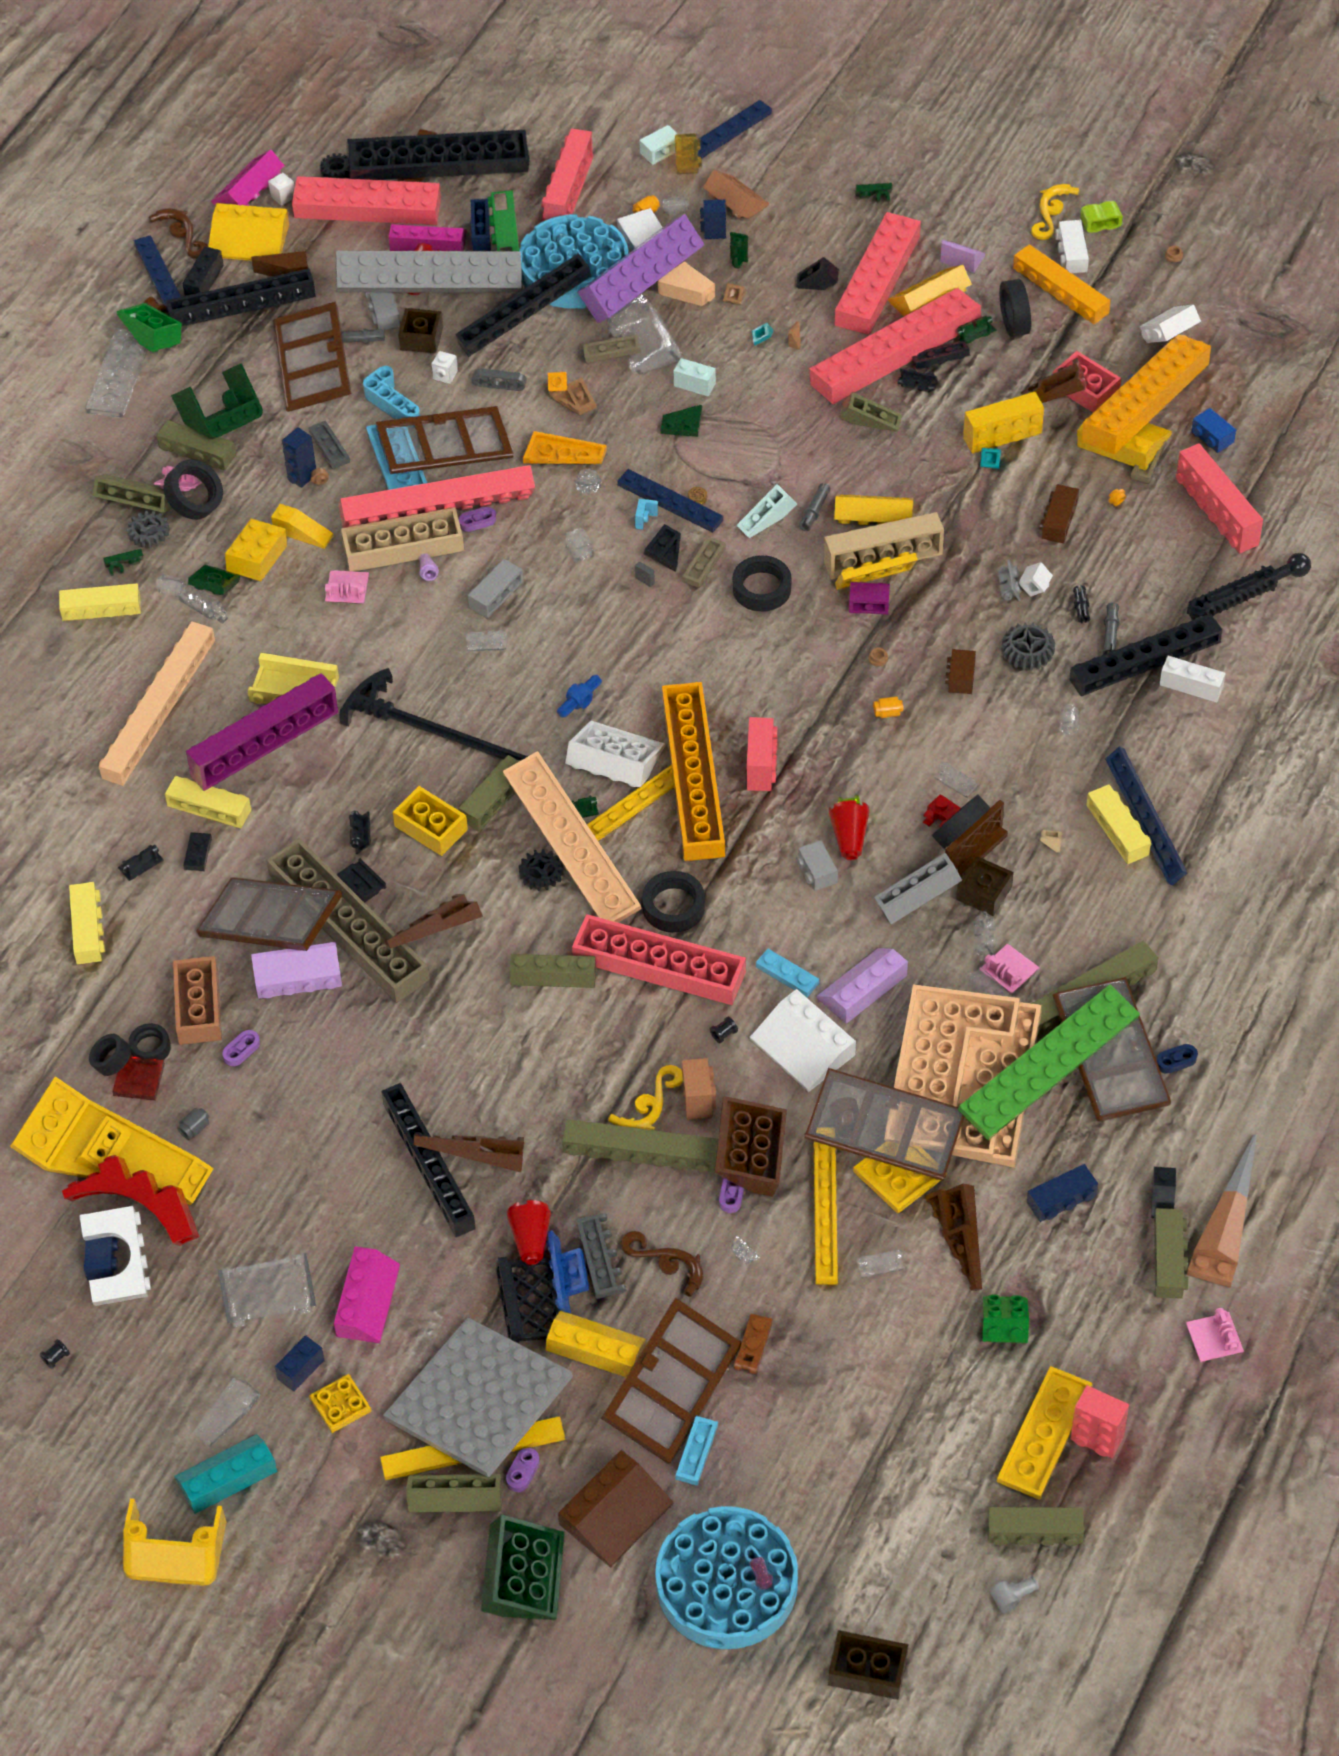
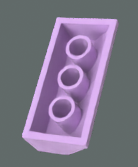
M336 942L311 945L307 951L283 949L251 954L258 999L292 995L301 992H313L321 989H334L342 986Z
M877 948L817 995V999L847 1024L907 976L908 961L894 949Z

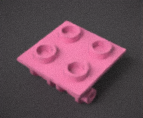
M163 467L162 474L166 477L174 467ZM184 474L182 478L181 476L179 478L180 491H190V489H194L202 484V481H198V478L193 475ZM165 478L154 482V485H160V488L164 489Z
M331 570L329 582L325 584V592H327L325 601L364 603L369 572Z
M1006 944L997 954L992 956L988 954L985 957L984 961L986 964L980 968V971L1012 994L1039 967L1009 944Z
M1223 1308L1216 1309L1214 1316L1186 1322L1200 1362L1244 1352L1230 1313Z

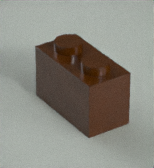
M952 649V656L947 657V669H950V672H946L945 684H949V693L972 694L976 651Z

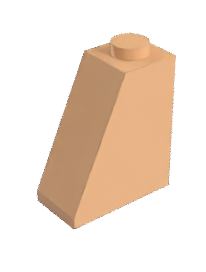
M683 262L658 280V293L666 297L703 306L715 297V283L686 262Z

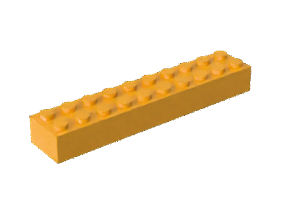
M1176 335L1083 422L1081 442L1116 454L1209 365L1211 346L1202 341L1191 339L1186 335Z
M702 682L663 685L662 701L684 861L725 857V839Z

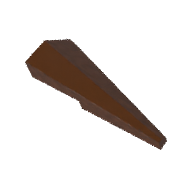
M1078 358L1072 360V365L1064 369L1062 367L1057 369L1058 372L1044 377L1021 391V395L1036 392L1040 401L1045 403L1085 390L1087 383Z
M455 894L452 896L451 901L447 903L442 902L439 904L440 907L427 912L409 924L410 928L398 931L397 935L386 939L385 943L391 949L481 918L483 915L477 902L467 901L465 894Z
M415 1135L414 1145L522 1172L524 1137H518L517 1140L506 1139L505 1136L490 1138L485 1136L452 1135L451 1139L440 1138V1135H433V1137Z
M960 1184L948 1190L940 1189L925 1195L926 1201L931 1204L934 1210V1217L939 1220L943 1228L941 1231L954 1258L959 1260L962 1274L967 1277L971 1285L969 1287L970 1290H982L974 1186Z

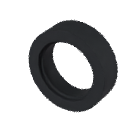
M1021 279L1001 282L999 289L1000 308L1008 335L1015 337L1029 334L1031 330V310L1024 283Z
M185 460L176 465L165 477L164 494L169 505L181 516L189 519H202L220 505L223 498V486L219 476L210 466L198 460ZM181 475H193L202 481L208 492L206 504H194L183 496L179 488V478Z
M766 555L753 556L743 560L733 572L734 597L743 607L753 611L765 612L781 607L786 603L791 594V572L788 566L781 560ZM756 573L772 574L781 582L777 590L768 594L752 593L745 588L743 583L748 576Z
M977 794L931 836L945 849L980 819L990 807Z
M667 871L654 876L643 889L642 905L644 916L653 927L664 932L677 933L694 927L702 919L705 911L703 886L694 876L681 871ZM676 888L688 892L692 896L694 903L689 910L682 914L668 915L655 907L653 903L655 897L664 890Z

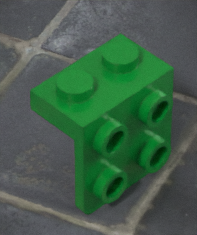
M992 1294L984 1296L983 1342L1028 1343V1299L1020 1295L1004 1297Z

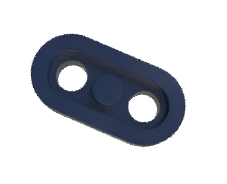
M1183 1044L1159 1053L1156 1061L1162 1073H1173L1193 1066L1197 1061L1198 1051L1190 1044Z

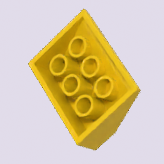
M216 203L208 247L221 250L222 258L252 261L251 257L281 254L289 228L288 211L282 208Z
M1082 423L1077 430V447L1133 467L1138 465L1139 469L1146 471L1149 463H1152L1161 446L1172 435V431L1147 423L1116 454H1112L1081 442Z

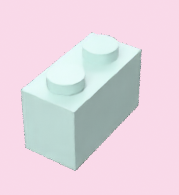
M669 125L639 140L640 154L652 165L681 150V136Z
M681 358L674 369V386L709 397L716 384V369Z

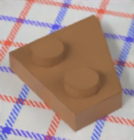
M582 378L568 383L567 391L549 392L551 399L578 415L597 408Z

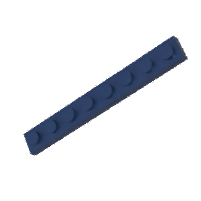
M1119 746L1105 760L1135 820L1139 822L1142 832L1150 838V849L1167 883L1174 885L1187 874V871L1125 749Z

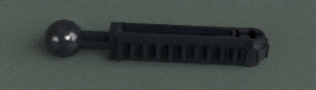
M1294 553L1288 558L1286 565L1274 569L1272 565L1268 567L1262 565L1259 571L1255 570L1252 574L1249 573L1247 576L1241 577V579H1236L1232 583L1229 582L1225 586L1222 585L1214 591H1209L1205 595L1202 594L1200 597H1195L1192 601L1190 600L1187 614H1189L1192 620L1210 613L1212 616H1215V614L1222 613V611L1235 607L1237 604H1242V602L1249 601L1251 598L1254 599L1255 596L1262 595L1264 592H1269V590L1275 591L1278 580L1289 575L1303 577L1308 574L1311 569V560L1304 553Z

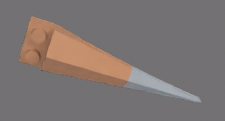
M1256 1134L1253 1135L1194 1249L1187 1272L1189 1276L1231 1287L1238 1264Z

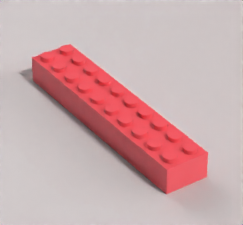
M956 288L809 368L810 384L828 401L835 404L848 397L852 392L859 391L913 361L912 357L915 355L917 357V354L938 347L958 336L956 329L959 326L972 322L975 327V320L981 318V306L962 290Z
M531 465L341 498L339 511L342 526L346 528L454 507L456 509L469 510L475 505H480V507L490 506L492 502L499 501V504L510 502V499L515 498L526 500L532 495L535 485Z

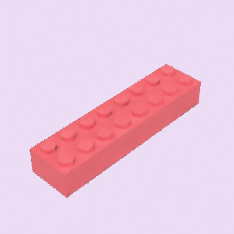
M297 176L292 201L294 218L437 225L441 203L440 183Z
M886 212L835 309V326L870 335L920 238L921 221Z
M586 914L572 946L573 956H595L596 968L733 1005L746 974L745 957Z

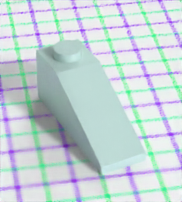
M776 484L737 526L748 538H751L783 519L797 503Z

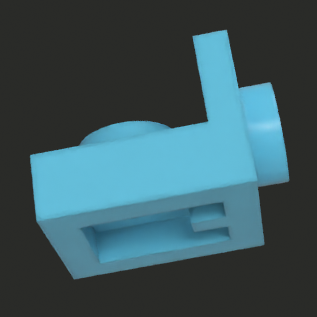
M639 499L635 515V529L643 530L644 523L648 522L649 516L658 515V501Z

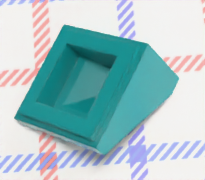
M768 323L751 331L754 345L756 346L771 338L774 331Z
M982 448L980 467L999 469L1001 449Z

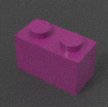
M851 582L849 613L888 614L890 584Z

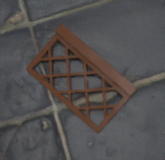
M997 801L980 819L945 849V853L954 864L961 879L976 856L980 858L986 857L1008 836V831L1002 828L1003 801Z

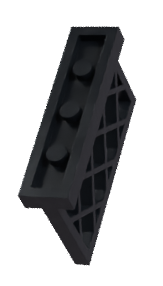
M498 1257L496 1274L507 1335L510 1340L518 1344L521 1341L547 1339L549 1331L544 1326L548 1321L553 1323L555 1319L553 1317L554 1314L556 1317L560 1312L555 1303L557 1293L552 1283L554 1277L549 1264L550 1257L543 1258L535 1265H529L522 1260L507 1261V1257ZM537 1265H545L546 1272L540 1275L533 1268ZM520 1267L525 1270V1273L519 1277L512 1272V1268ZM528 1274L538 1279L534 1286L524 1281ZM541 1282L550 1288L546 1295L536 1289ZM519 1284L529 1290L524 1297L516 1292ZM532 1293L542 1299L537 1306L528 1300ZM545 1301L553 1306V1311L550 1314L540 1308ZM523 1303L533 1309L528 1316L519 1310ZM536 1312L546 1318L541 1325L531 1319ZM526 1323L536 1328L534 1333L524 1334L523 1327Z

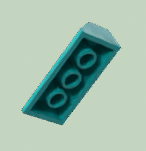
M256 1434L175 1475L174 1478L192 1511L196 1514L278 1471L275 1459L265 1441Z

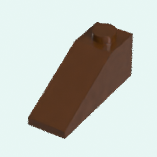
M306 251L251 257L253 272L273 277L308 269Z

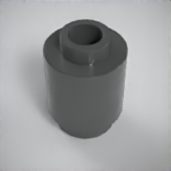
M194 1108L179 1122L180 1125L177 1129L186 1139L195 1138L209 1125V1115L202 1108Z

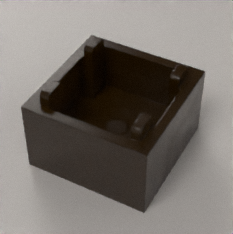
M976 856L962 877V881L957 885L956 900L994 916L1013 886L1014 872Z

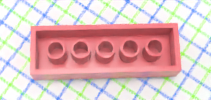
M571 128L569 135H566L565 146L560 150V159L556 161L555 172L551 174V183L546 188V197L542 198L541 207L544 208L542 221L573 214L593 160L591 131Z
M1200 443L1180 451L1176 474L1177 481L1185 487L1189 496L1195 499L1199 508L1203 509L1208 515L1209 520L1214 522L1219 532L1228 539L1231 547L1235 548L1240 554L1259 546L1263 524L1262 517Z

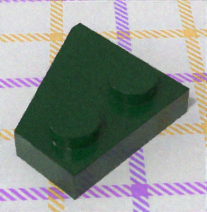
M702 405L663 415L660 429L661 434L698 437Z

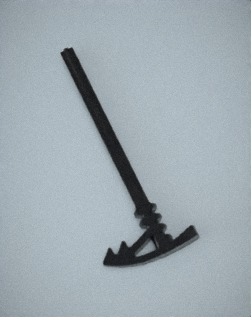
M389 668L383 669L361 682L347 698L339 713L340 724L348 727L355 710L359 712L365 711L367 715L373 714L376 718L382 717L384 721L391 718L503 760L508 755L518 761L528 757L396 709L390 701L385 703V700L382 698L377 700L379 691L387 692L386 682L393 683V676ZM371 690L370 696L366 697L365 694Z

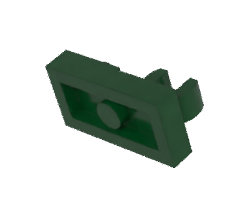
M892 183L860 184L855 187V197L860 196L861 199H867L870 196L877 195L876 201L880 203V196L884 195L886 196V201H890Z
M142 549L104 557L105 568L109 567L111 576H114L113 569L115 567L120 568L121 574L124 573L123 563H129V565L141 563L140 560H143Z

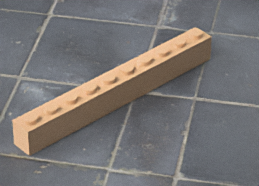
M191 622L188 628L184 629L179 642L175 643L171 655L165 659L162 669L156 673L155 680L147 687L146 694L142 700L138 701L133 714L129 715L126 725L119 731L114 744L110 745L105 758L101 759L99 770L102 779L124 786L215 642L213 628Z

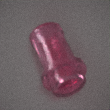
M758 1557L751 1560L749 1564L756 1578V1586L761 1590L770 1588L773 1585L772 1581L774 1578L769 1574L764 1558Z

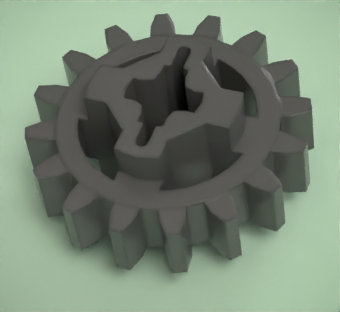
M145 511L144 515L138 513L137 518L131 517L132 522H128L127 533L129 539L134 541V545L141 543V548L145 545L151 548L154 543L158 546V541L164 542L165 537L169 536V523L166 517L163 518L162 513L156 515L155 511L151 514Z

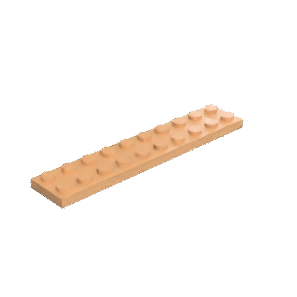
M539 752L533 753L504 770L505 778L597 917L619 923L641 910L640 903Z

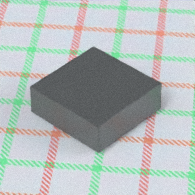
M638 562L635 565V578L649 587L655 584L654 570L642 562Z

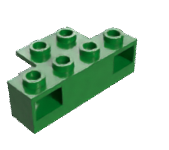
M513 190L491 192V196L487 198L488 207L492 208V215H489L490 227L494 226V233L491 234L492 245H496L497 251H500L501 247H511V251L519 252ZM505 193L507 210L496 211L494 194Z

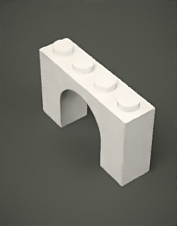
M129 1206L80 1215L82 1235L85 1241L104 1237H117L124 1240L129 1245L131 1251L129 1264L123 1272L116 1276L89 1281L94 1306L148 1297L147 1290H151L149 1277H145L144 1269L148 1268L146 1255L141 1253L144 1239L143 1234L138 1233L137 1225H141L139 1211L135 1212L134 1207Z

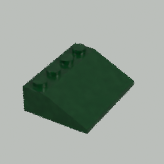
M502 1514L495 1519L489 1526L481 1611L501 1617L556 1620L565 1532Z

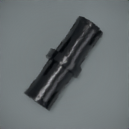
M1077 585L1073 588L1077 620L1079 623H1083L1082 617H1084L1085 623L1090 621L1088 611L1090 605L1089 600L1086 598V588L1080 585L1081 591L1079 592Z

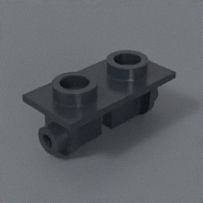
M900 368L901 377L898 379V384L901 387L914 389L915 384L919 383L918 390L929 393L931 391L935 392L938 379L933 373H920L912 368Z
M352 811L349 815L350 827H352L350 829V844L353 848H356V854H359L371 845L369 811L363 815L359 814L358 811Z
M155 844L153 846L149 845L139 855L122 861L123 864L118 869L131 881L164 861V859L159 855V849Z

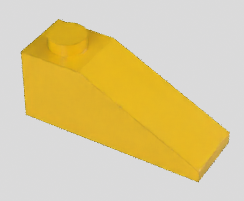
M281 503L271 516L272 525L286 528L287 537L323 549L327 547L334 536L333 532L298 509Z

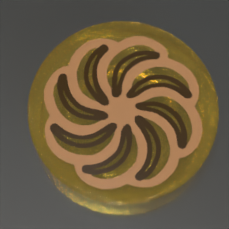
M694 487L689 490L688 498L703 505L707 501V492L702 487Z

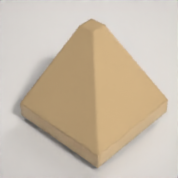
M1042 830L1040 841L1054 851L1060 852L1062 832Z

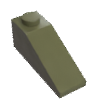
M852 392L843 401L839 418L855 425L897 432L902 414Z

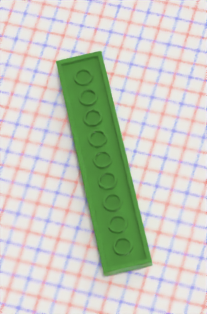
M1109 984L963 1102L958 1110L987 1140L991 1139L1140 1016V1013Z

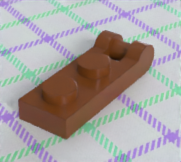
M755 1314L750 1315L742 1344L735 1360V1370L741 1371L744 1369L748 1370L751 1374H757L773 1324L772 1318ZM745 1358L752 1359V1362L746 1361Z

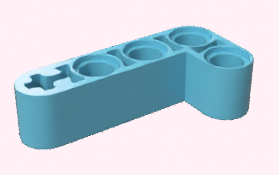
M381 366L364 379L365 398L392 418L420 416L419 407L393 389L395 382L391 367ZM414 425L406 426L409 429H415Z

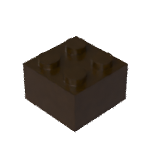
M405 308L398 333L400 350L436 354L443 330L442 311Z

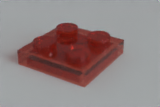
M129 1057L126 1065L117 1072L112 1091L113 1096L156 1101L165 1066L164 1060Z

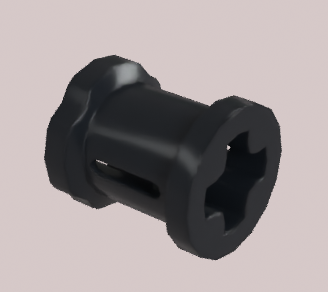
M729 1016L724 1018V1021L717 1026L710 1027L712 1037L720 1044L724 1041V1038L738 1032L737 1025Z
M58 1339L54 1341V1345L46 1352L42 1351L40 1353L41 1359L51 1369L55 1368V1364L64 1356L68 1357L70 1355L67 1347Z

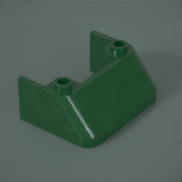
M242 363L222 372L229 390L225 391L222 395V402L225 408L207 417L204 416L191 386L171 395L186 426L209 439H215L262 416L263 408Z

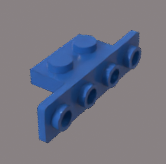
M551 1230L548 1231L549 1240H546V1244L552 1258L549 1259V1264L554 1272V1278L552 1279L553 1287L557 1291L555 1303L559 1311L571 1314L569 1296L589 1290L584 1254L581 1248L562 1253L560 1239Z

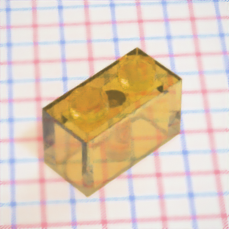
M696 133L675 135L677 175L696 174L699 167H702L701 156L698 157L697 150H701L700 139H697Z

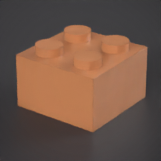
M708 1058L682 1060V1081L687 1120L713 1118L712 1109H716V1088L713 1081V1066L708 1065Z

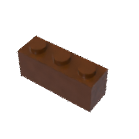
M1057 484L1055 491H1051L1049 497L1050 505H1046L1044 516L1046 517L1041 519L1039 530L1042 531L1041 539L1064 544L1078 504V488Z

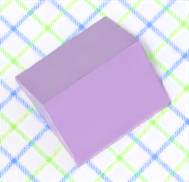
M942 240L940 262L951 266L963 264L966 271L971 273L976 271L985 256L984 252Z

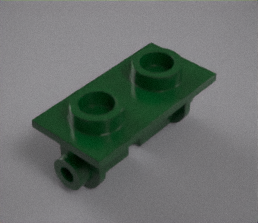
M730 232V259L732 260V266L736 269H739L743 262L748 263V235Z
M986 315L975 320V327L972 322L959 326L956 329L958 334L956 338L959 341L965 340L966 344L978 338L989 336L997 330L991 325L993 323L992 317Z
M590 795L589 797L578 799L576 802L574 800L571 801L582 818L599 815L596 796L592 797Z

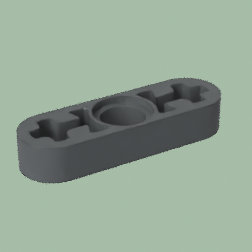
M481 368L476 369L472 377L473 384L478 387L512 391L524 390L527 381L526 376L522 373ZM495 378H500L503 382L497 381Z

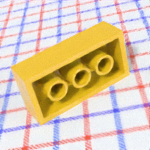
M1036 392L966 411L963 439L973 454L981 452L982 448L1002 446L1041 434L1044 406Z

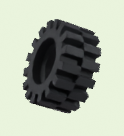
M333 153L332 156L327 155V159L323 158L320 162L321 176L323 178L350 179L347 155L344 154L342 156L341 153H338V156Z

